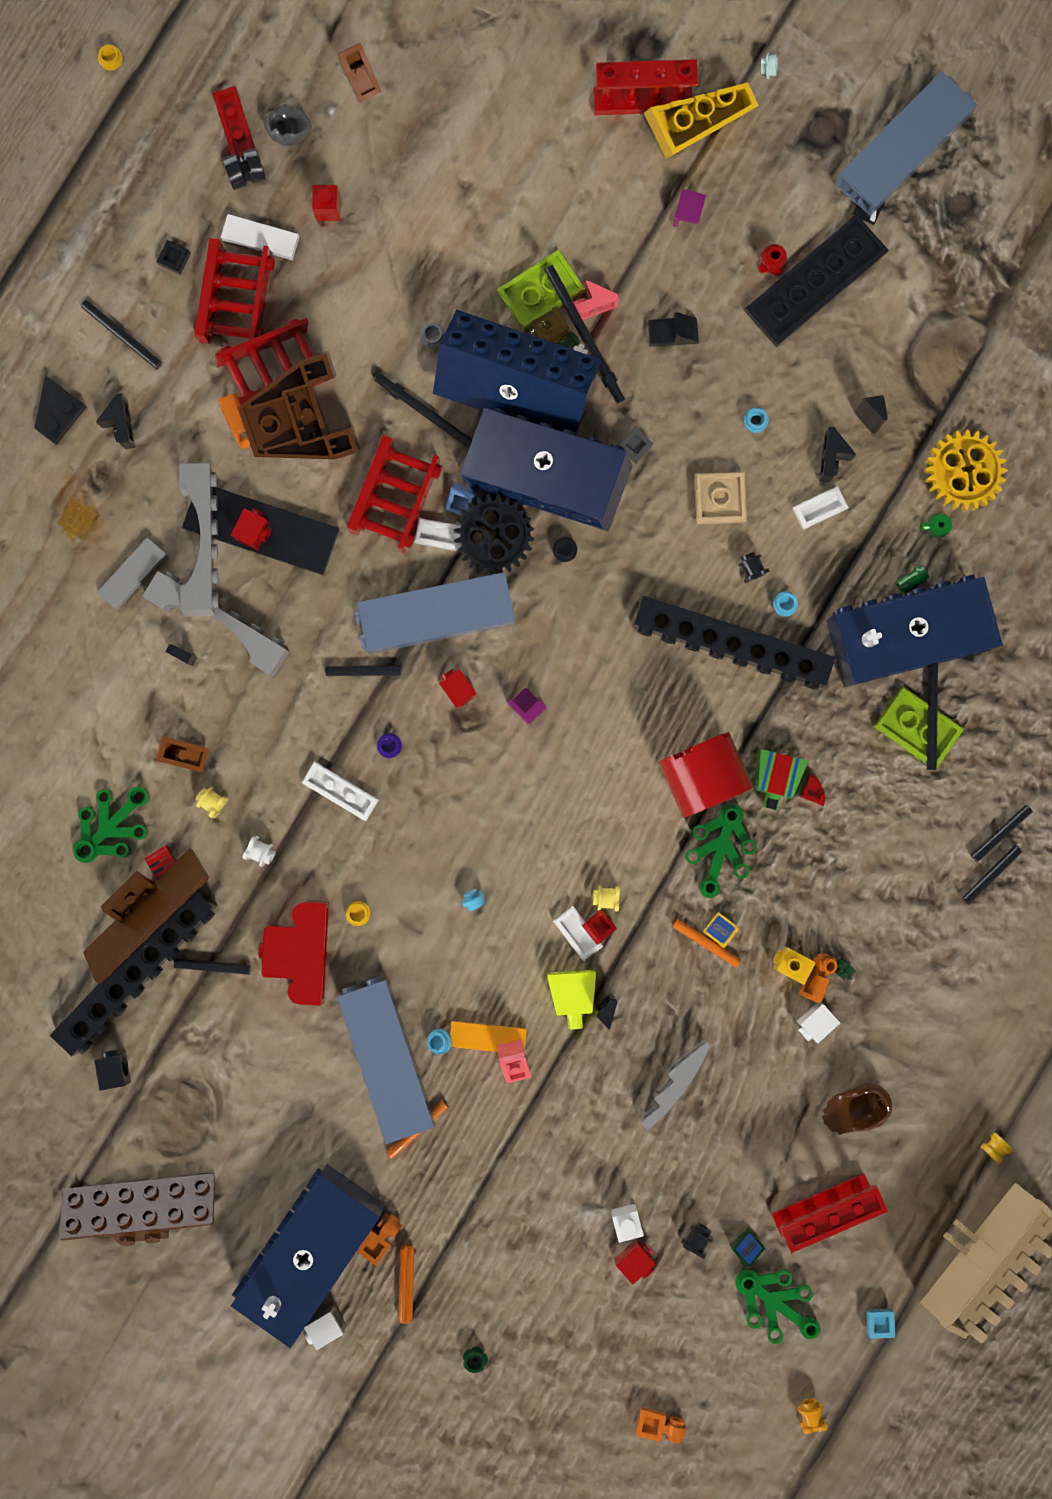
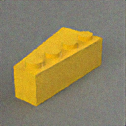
M747 82L692 98L674 101L669 104L651 107L644 112V115L667 159L759 105Z

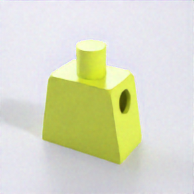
M595 969L547 973L556 1014L558 1016L567 1015L568 1029L583 1028L582 1014L593 1012L596 981Z

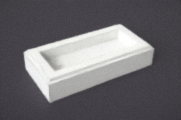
M836 486L794 506L792 510L803 531L847 510L849 507L839 487Z
M419 518L414 543L457 551L461 547V543H454V540L459 538L460 535L454 533L453 530L461 528V526Z
M574 906L553 920L583 962L603 947L602 943L596 945L581 926L585 921Z

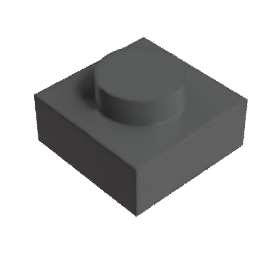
M635 427L619 446L625 448L629 458L637 464L654 443Z

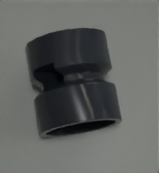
M256 147L243 151L242 156H238L235 153L223 157L224 166L233 190L246 187L248 181L255 184L266 180ZM249 163L251 171L245 173L243 164Z

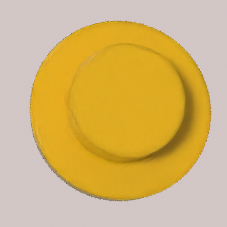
M107 44L100 48L98 61L102 68L113 71L122 65L123 55L119 48Z
M355 901L348 905L345 916L351 925L362 926L369 921L371 911L366 903Z

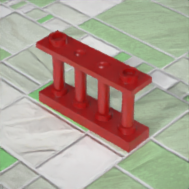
M697 59L596 63L597 87H594L593 91L594 115L644 114L651 107L692 98V86H698Z
M209 238L194 333L200 343L209 344L210 336H214V334L247 338L249 340L264 335V329L261 326L270 271H274L275 256H272L269 246L263 245L261 257L226 252L219 239ZM225 262L260 267L258 281L223 276L220 273L221 266ZM227 286L255 290V303L253 305L219 300L217 297L218 288ZM223 310L253 315L251 328L215 324V321H213L214 312Z
M307 318L301 320L293 319L284 327L234 347L225 346L215 354L216 367L227 366L241 393L240 398H237V409L273 382L259 351L272 346L284 372H287L293 366L281 342L295 338L304 358L314 355L304 336V333L308 330L309 321ZM246 356L250 357L264 384L262 389L257 391L249 389L236 360Z
M383 435L346 528L348 531L359 536L361 530L368 529L399 541L398 549L400 552L405 553L406 548H411L414 542L415 534H413V530L434 479L438 480L443 466L440 465L439 456L434 455L431 464L396 451L393 439ZM394 460L427 473L422 487L387 474L385 468L388 461L392 462ZM385 483L417 495L413 510L378 497V493H376L378 485ZM377 506L408 518L409 520L404 532L369 520V516H366L369 508Z
M863 1173L772 1212L771 1215L781 1238L784 1237L792 1254L888 1212L878 1187L876 1185L870 1187L866 1175Z

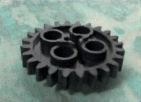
M487 494L485 502L479 497L476 498L477 506L469 502L467 504L469 512L461 510L460 513L464 519H456L455 521L461 528L453 530L454 533L460 535L459 538L454 540V543H461V547L456 552H464L466 554L462 561L471 560L470 569L478 565V573H481L486 568L488 576L492 575L494 569H496L497 574L502 573V568H505L510 573L512 572L511 564L517 568L520 567L518 558L522 560L527 559L523 552L532 550L527 545V542L534 541L533 537L528 536V533L533 531L534 528L527 527L526 525L531 518H523L522 516L526 509L517 510L519 502H515L511 506L509 504L510 497H507L502 502L500 494H497L494 501H492L490 495ZM492 511L497 515V522L495 524L486 522V512ZM479 521L485 528H487L491 532L497 530L498 538H500L504 542L509 543L512 546V549H508L498 539H494L493 541H491L489 539L491 534L483 528L478 527L475 524V522ZM507 526H512L517 530V537L515 539H509L505 535ZM478 531L482 534L483 541L481 544H474L471 541V532ZM498 546L502 549L503 556L501 559H494L491 556V547Z

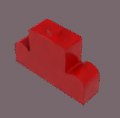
M307 901L299 903L292 910L291 917L296 926L269 925L264 928L263 943L259 944L258 957L262 958L261 974L263 977L294 980L289 985L287 991L289 999L294 1004L321 1006L325 1001L329 902Z

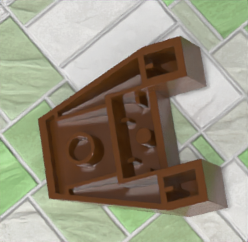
M329 351L304 358L238 407L254 457L335 460L359 452L360 446L353 424L332 431L328 430L314 388V384L334 379L337 376Z

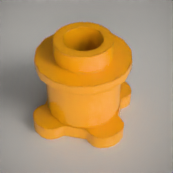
M814 1398L805 1399L798 1406V1412L802 1415L800 1425L803 1427L802 1430L805 1434L826 1431L828 1429V1425L822 1415L824 1406Z

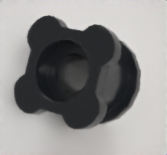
M751 552L741 557L742 562L738 565L739 567L742 566L747 577L744 580L745 584L770 572L769 568H764L760 560L761 554L756 555L755 552Z
M699 1223L697 1226L691 1225V1233L687 1239L683 1238L681 1243L686 1250L705 1259L706 1254L704 1250L709 1241L712 1242L714 1239L710 1235L712 1231Z

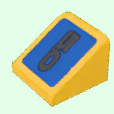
M717 912L702 932L725 948L738 932L739 927Z

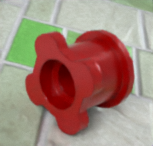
M771 244L762 251V262L758 270L762 274L767 272L772 273L774 276H780L783 271L781 267L787 259V253L782 246Z

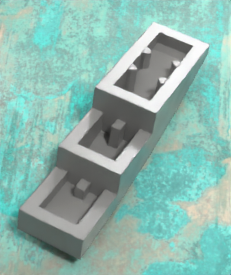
M705 1039L665 1070L671 1079L652 1094L657 1104L639 1118L647 1131L671 1109L693 1080L710 1048Z

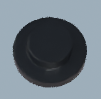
M562 537L553 545V555L560 562H570L577 555V545L571 538Z

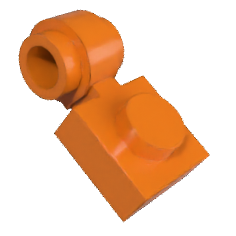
M825 953L814 957L813 961L816 963L813 973H810L805 985L802 984L798 994L820 1004L830 981L825 978V975L833 974L837 969L835 958Z
M385 1213L377 1225L380 1231L378 1232L372 1228L357 1252L377 1266L392 1245V1242L387 1239L390 1235L394 1238L402 1227V1224L399 1223L400 1220L393 1214L388 1215Z
M641 1407L635 1436L661 1442L662 1434L664 1433L668 1441L681 1443V1439L685 1437L687 1427L685 1426V1420L682 1418L671 1416L670 1420L666 1423V1413Z

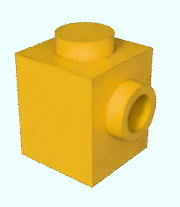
M784 946L783 950L779 949L773 959L775 964L773 969L805 985L816 962Z

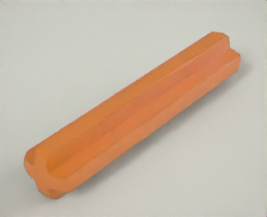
M403 1245L400 1249L398 1321L403 1324L411 1323L413 1319L414 1246Z

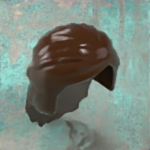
M869 1083L856 1086L853 1089L833 1096L828 1101L826 1108L823 1109L824 1115L822 1119L832 1133L837 1132L838 1135L855 1131H869L883 1125L891 1116V1097L883 1087L877 1084Z

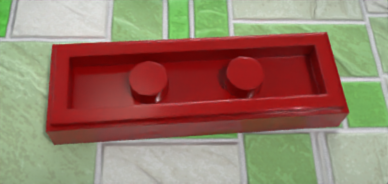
M236 86L213 92V98L231 155L236 153L238 156H242L243 151L255 148Z

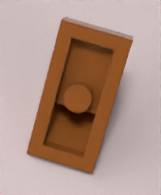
M360 42L338 53L343 73L348 77L358 102L361 103L382 92Z
M162 736L155 761L203 773L209 748Z

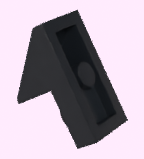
M675 312L673 318L648 320L649 347L698 344L697 318Z
M119 393L108 404L96 423L101 428L115 427L113 432L116 442H119L125 449L135 448L129 404L126 397Z
M829 427L824 435L819 475L820 482L829 483L833 476H837L839 461L836 459L851 461L856 456L855 452L835 427Z

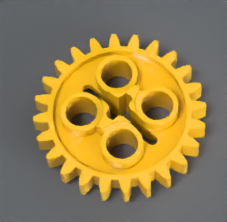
M966 430L962 436L959 431H956L953 434V438L947 434L944 437V442L939 440L935 444L937 448H932L929 451L933 457H928L925 462L931 466L927 467L924 472L931 474V476L925 482L933 483L929 492L937 491L938 494L935 500L943 497V506L951 502L952 510L957 509L961 505L962 512H965L970 505L971 509L975 511L978 509L979 504L985 507L988 504L987 500L993 501L996 498L994 493L998 494L1003 490L999 485L1005 483L1006 479L1001 477V475L1008 472V469L1001 468V465L1007 460L999 459L998 456L1003 450L995 451L993 448L997 442L988 444V435L983 439H979V431L975 432L973 436H970L969 430ZM970 451L978 454L979 461L971 458ZM946 457L954 459L955 467L947 464ZM962 468H964V470H969V474L967 472H963ZM977 475L984 477L985 485L977 482ZM952 481L960 483L961 491L953 488Z

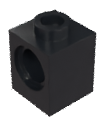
M117 1049L102 1052V1057L94 1060L99 1091L123 1087L131 1082L126 1052L118 1054Z

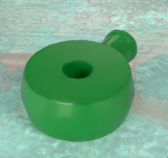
M945 514L934 515L929 523H920L921 531L929 530L935 537L947 536L952 529V521Z

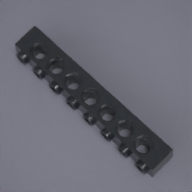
M643 596L633 628L638 629V634L651 637L652 634L661 636V641L673 645L676 642L685 644L684 648L694 652H699L700 649L708 651V656L723 660V657L733 659L732 663L741 667H747V664L757 667V672L771 675V672L780 674V679L788 682L802 681L805 682V687L813 690L827 686L836 658ZM664 616L668 621V625L664 628L658 627L655 624V617ZM682 623L688 624L691 627V634L687 636L682 635L678 629L679 625ZM704 631H711L715 635L713 643L704 641L702 636ZM733 638L737 640L739 644L738 650H730L726 644L727 639ZM752 646L761 648V658H754L751 655L750 650ZM779 653L785 656V666L776 664L774 659L776 654ZM800 661H805L809 664L810 671L808 674H804L799 670Z
M198 888L129 958L125 959L109 977L98 984L49 1036L71 1057L78 1053L83 1055L93 1045L91 1040L95 1035L101 1036L111 1026L108 1022L114 1015L119 1017L128 1008L126 1003L130 998L136 999L146 989L143 985L148 979L154 980L163 971L161 966L165 961L171 962L181 952L178 948L183 942L189 943L198 934L196 929L201 923L206 925L216 915L213 911L218 906ZM187 909L191 910L194 914L192 923H187L184 920V912ZM169 928L176 931L177 937L174 942L167 939L166 932ZM151 947H155L159 951L157 960H153L149 956ZM134 965L141 969L139 979L132 975L131 970ZM116 984L123 987L124 993L122 997L117 996L114 992ZM98 1003L105 1005V1015H100L97 1012L96 1007ZM81 1021L88 1025L87 1034L82 1033L79 1029Z

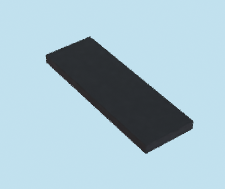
M856 214L749 304L744 311L775 347H778L884 257L889 250Z
M213 487V496H217L218 510L213 511V518L218 522V535H214V540L324 576L340 531L339 528ZM191 501L182 528L200 535L197 511ZM244 508L252 511L254 508L267 515L265 519L271 524L269 527L271 528V533L265 542L262 541L258 551L236 541L231 536Z

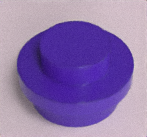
M387 733L378 739L377 750L385 758H394L401 752L402 742L397 735Z

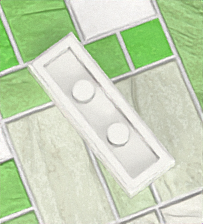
M229 214L221 234L222 241L263 252V245L269 246L272 255L292 261L300 238L296 233Z
M315 761L301 782L364 821L368 820L379 799Z

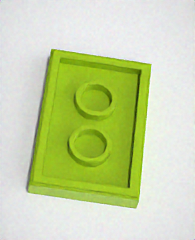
M559 249L497 289V293L524 332L564 307L544 271L547 267L554 266L572 301L586 291Z
M901 686L873 727L923 763H927L928 703L904 686ZM939 711L937 720V768L964 730V728Z

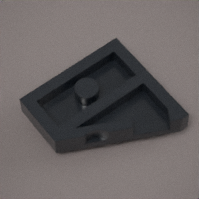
M46 376L34 429L57 445L87 406Z

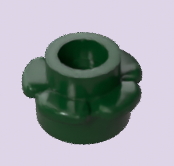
M841 957L837 961L835 973L843 980L847 977L852 980L851 976L856 970Z
M473 1347L471 1350L468 1349L464 1352L463 1366L471 1373H479L483 1371L484 1366L487 1364L488 1357L481 1348Z

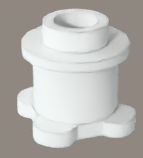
M253 836L242 858L245 860L252 859L258 862L261 867L265 863L269 865L276 853L273 850L274 845H267L259 841L260 837Z

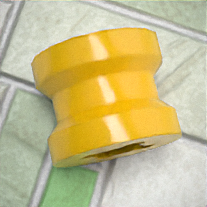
M995 1132L991 1135V1140L988 1143H983L980 1146L998 1165L1003 1163V1158L1007 1154L1010 1155L1014 1151Z

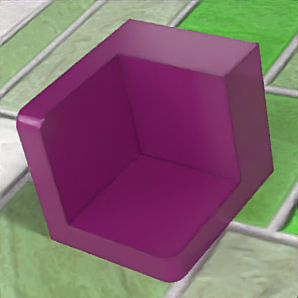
M682 189L673 226L678 227L679 220L698 224L706 195Z
M524 688L513 700L511 699L508 702V705L528 726L547 708L527 688Z

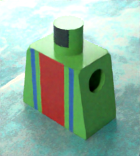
M764 749L757 751L755 791L766 793L763 808L777 811L780 797L793 798L808 760Z

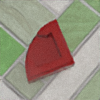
M809 773L799 797L824 806V789L820 781Z

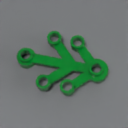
M133 787L130 789L127 795L128 801L110 819L109 807L113 801V793L109 790H100L96 795V800L99 803L98 831L92 837L91 822L95 819L96 813L89 807H84L79 811L81 839L73 847L74 857L79 862H92L98 855H116L119 858H123L130 854L131 848L127 843H117L115 846L99 845L106 837H133L137 840H143L148 836V828L144 825L117 827L136 807L145 806L149 802L150 794L146 788ZM104 792L109 796L106 802H103L101 799V795ZM139 792L144 794V799L141 802L136 799V795ZM86 810L91 813L90 818L87 820L83 816ZM138 828H142L144 831L141 837H138L136 834ZM86 845L90 847L88 855L83 853V848ZM121 845L126 848V852L123 855L118 852V848Z
M728 803L723 805L719 810L717 818L693 828L692 834L694 838L703 840L708 836L709 832L722 826L719 837L697 849H690L685 854V859L688 863L697 864L702 857L715 851L708 877L699 884V891L704 897L713 898L720 891V885L717 880L725 853L734 868L733 873L737 878L744 879L749 875V867L742 863L730 841L733 830L741 842L740 848L744 854H753L757 849L756 843L749 839L741 824L744 819V812L737 804ZM729 811H734L736 814V818L732 821L727 818ZM698 828L704 829L705 834L703 837L696 835ZM747 842L753 845V849L750 852L744 849V845ZM696 852L698 855L697 860L690 861L689 854ZM740 866H743L746 870L743 876H739L737 873V869ZM712 883L715 887L711 893L706 891V885Z
M744 1269L736 1275L735 1286L741 1294L745 1295L747 1307L746 1321L749 1327L757 1329L762 1325V1317L757 1312L756 1295L764 1301L768 1324L766 1334L771 1343L779 1344L783 1340V1333L778 1326L776 1310L796 1324L802 1336L806 1339H814L820 1334V1324L815 1317L810 1315L803 1317L783 1302L800 1299L803 1302L810 1301L813 1297V1291L809 1285L800 1284L796 1288L769 1292L762 1286L778 1283L786 1287L791 1284L792 1276L787 1269H779L777 1272L758 1275L754 1270ZM782 1274L788 1275L786 1281L779 1280ZM747 1279L753 1281L750 1287L744 1286V1282ZM803 1289H808L809 1293L807 1296L803 1297L800 1295ZM752 1316L758 1317V1321L756 1323L750 1322V1318ZM810 1325L815 1327L812 1333L806 1332L807 1327ZM773 1331L779 1332L777 1338L770 1337Z

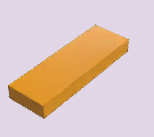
M452 1020L450 1031L451 1047L498 1052L499 1045L522 1040L525 1051L527 1028Z

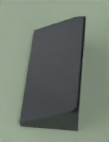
M883 395L864 398L854 411L871 433H876L888 419Z
M610 993L594 1009L596 1017L609 1030L618 1002L613 993Z

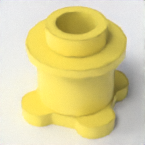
M212 786L208 790L203 788L195 799L198 801L197 807H202L209 812V817L216 818L229 798L226 796L221 797L213 791L214 788Z
M599 885L598 890H593V905H597L598 911L601 908L619 911L620 886L602 888Z

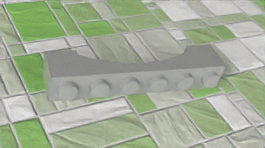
M210 463L179 464L180 491L183 496H188L195 506L200 525V549L197 563L187 584L180 585L181 612L184 617L215 616V608H219V594L215 593L214 584L219 583L218 568H214V559H218L219 556L218 544H214V535H218V522L213 518V511L218 510L217 496H213V487H217V473L212 471Z
M157 571L142 597L168 613L171 609H181L180 584H178L180 579L168 571L165 575ZM219 603V608H215V616L211 617L224 623L238 636L251 657L248 661L249 663L274 677L289 654V651L284 649L286 644L274 636L271 640L263 636L265 631L253 623L248 627L242 623L243 617L232 610L227 614L221 610L222 604Z

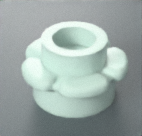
M767 53L766 58L761 59V74H766V78L770 79V76H777L778 60L777 55Z

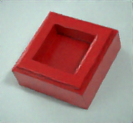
M602 909L581 925L596 945L600 944L617 929Z

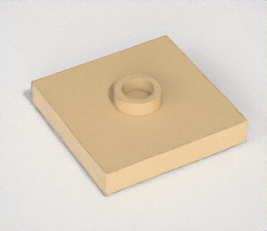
M745 472L696 473L694 475L696 524L747 522Z

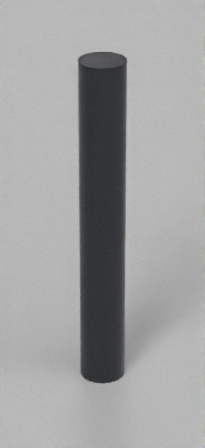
M326 666L325 672L326 676H401V666Z
M1028 805L1022 807L970 856L976 862L980 861L1033 812Z
M1016 845L1009 850L962 897L963 901L969 905L1022 853V850Z
M175 958L174 968L243 975H250L251 965L180 958Z

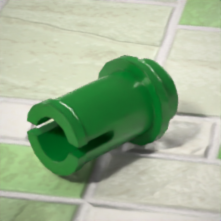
M922 565L920 567L915 566L912 572L895 581L897 587L903 586L899 589L903 595L919 584L927 583L926 580L930 577Z

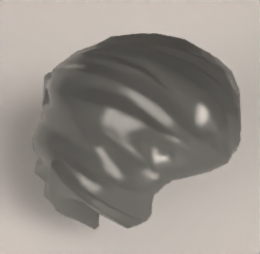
M286 104L269 113L264 121L265 129L271 139L282 146L297 145L310 135V130L312 129L311 122L305 112L298 107L291 109Z

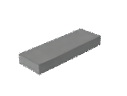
M147 537L97 593L113 608L118 610L166 558L167 554Z

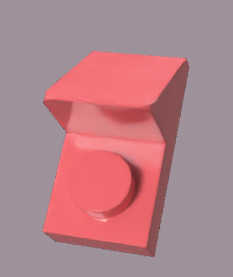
M586 280L584 288L589 300L583 298L573 302L581 318L584 320L618 307L619 297L617 293Z
M522 1040L499 1045L498 1057L506 1082L511 1083L531 1078Z

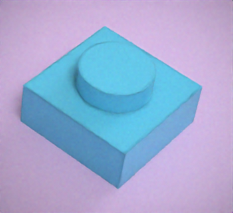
M866 1309L868 1337L870 1339L895 1338L894 1311L892 1309Z

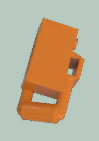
M235 392L219 398L218 405L238 446L247 449L251 445L248 437L242 439L240 435L246 431L237 409V398H240V396Z

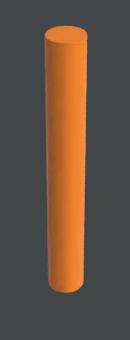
M677 919L674 922L673 928L735 968L738 967L741 962L740 958L681 920Z
M443 1100L432 1109L435 1120L449 1108ZM422 1132L398 1140L386 1151L387 1155L393 1159Z

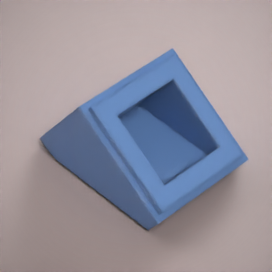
M454 483L450 490L445 511L462 516L461 510L469 512L467 504L469 502L474 504L478 491Z

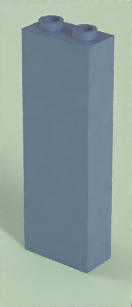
M941 71L840 172L835 185L871 216L971 116L977 104L970 94L965 93L956 85L953 78Z
M505 572L357 602L358 609L354 610L357 625L362 624L363 634H359L362 649L366 648L369 654L515 625Z
M379 976L366 981L367 986L357 989L356 985L342 989L343 994L338 996L337 999L384 1142L388 1144L434 1128L436 1122L388 979L382 981Z

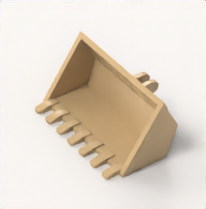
M1016 1183L1011 1186L975 1233L956 1219L954 1221L955 1227L960 1232H964L970 1239L965 1245H962L951 1233L946 1232L943 1235L960 1252L920 1301L940 1321V1324L946 1330L965 1339L970 1334L980 1343H984L988 1336L976 1325L982 1317L994 1326L999 1324L1001 1318L990 1309L996 1300L1007 1309H1011L1015 1302L1003 1291L1009 1283L1020 1292L1026 1290L1028 1284L1017 1276V1273L1023 1266L1034 1275L1041 1271V1267L1030 1259L1036 1249L1047 1258L1052 1257V1248L1043 1241L1050 1232L1052 1233V1210Z

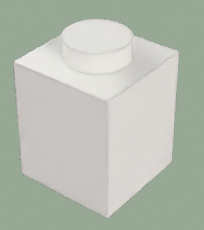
M816 1003L796 1021L801 1026L798 1029L801 1035L808 1042L812 1039L817 1044L840 1024L822 1003Z
M635 1204L611 1209L619 1243L644 1236Z
M334 1304L310 1319L304 1328V1336L310 1345L313 1344L316 1350L344 1334L346 1325Z

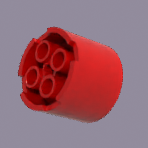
M729 732L659 761L682 818L722 803L753 788Z

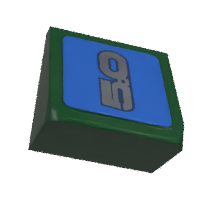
M749 1228L729 1244L733 1252L747 1268L752 1266L765 1250L763 1244Z

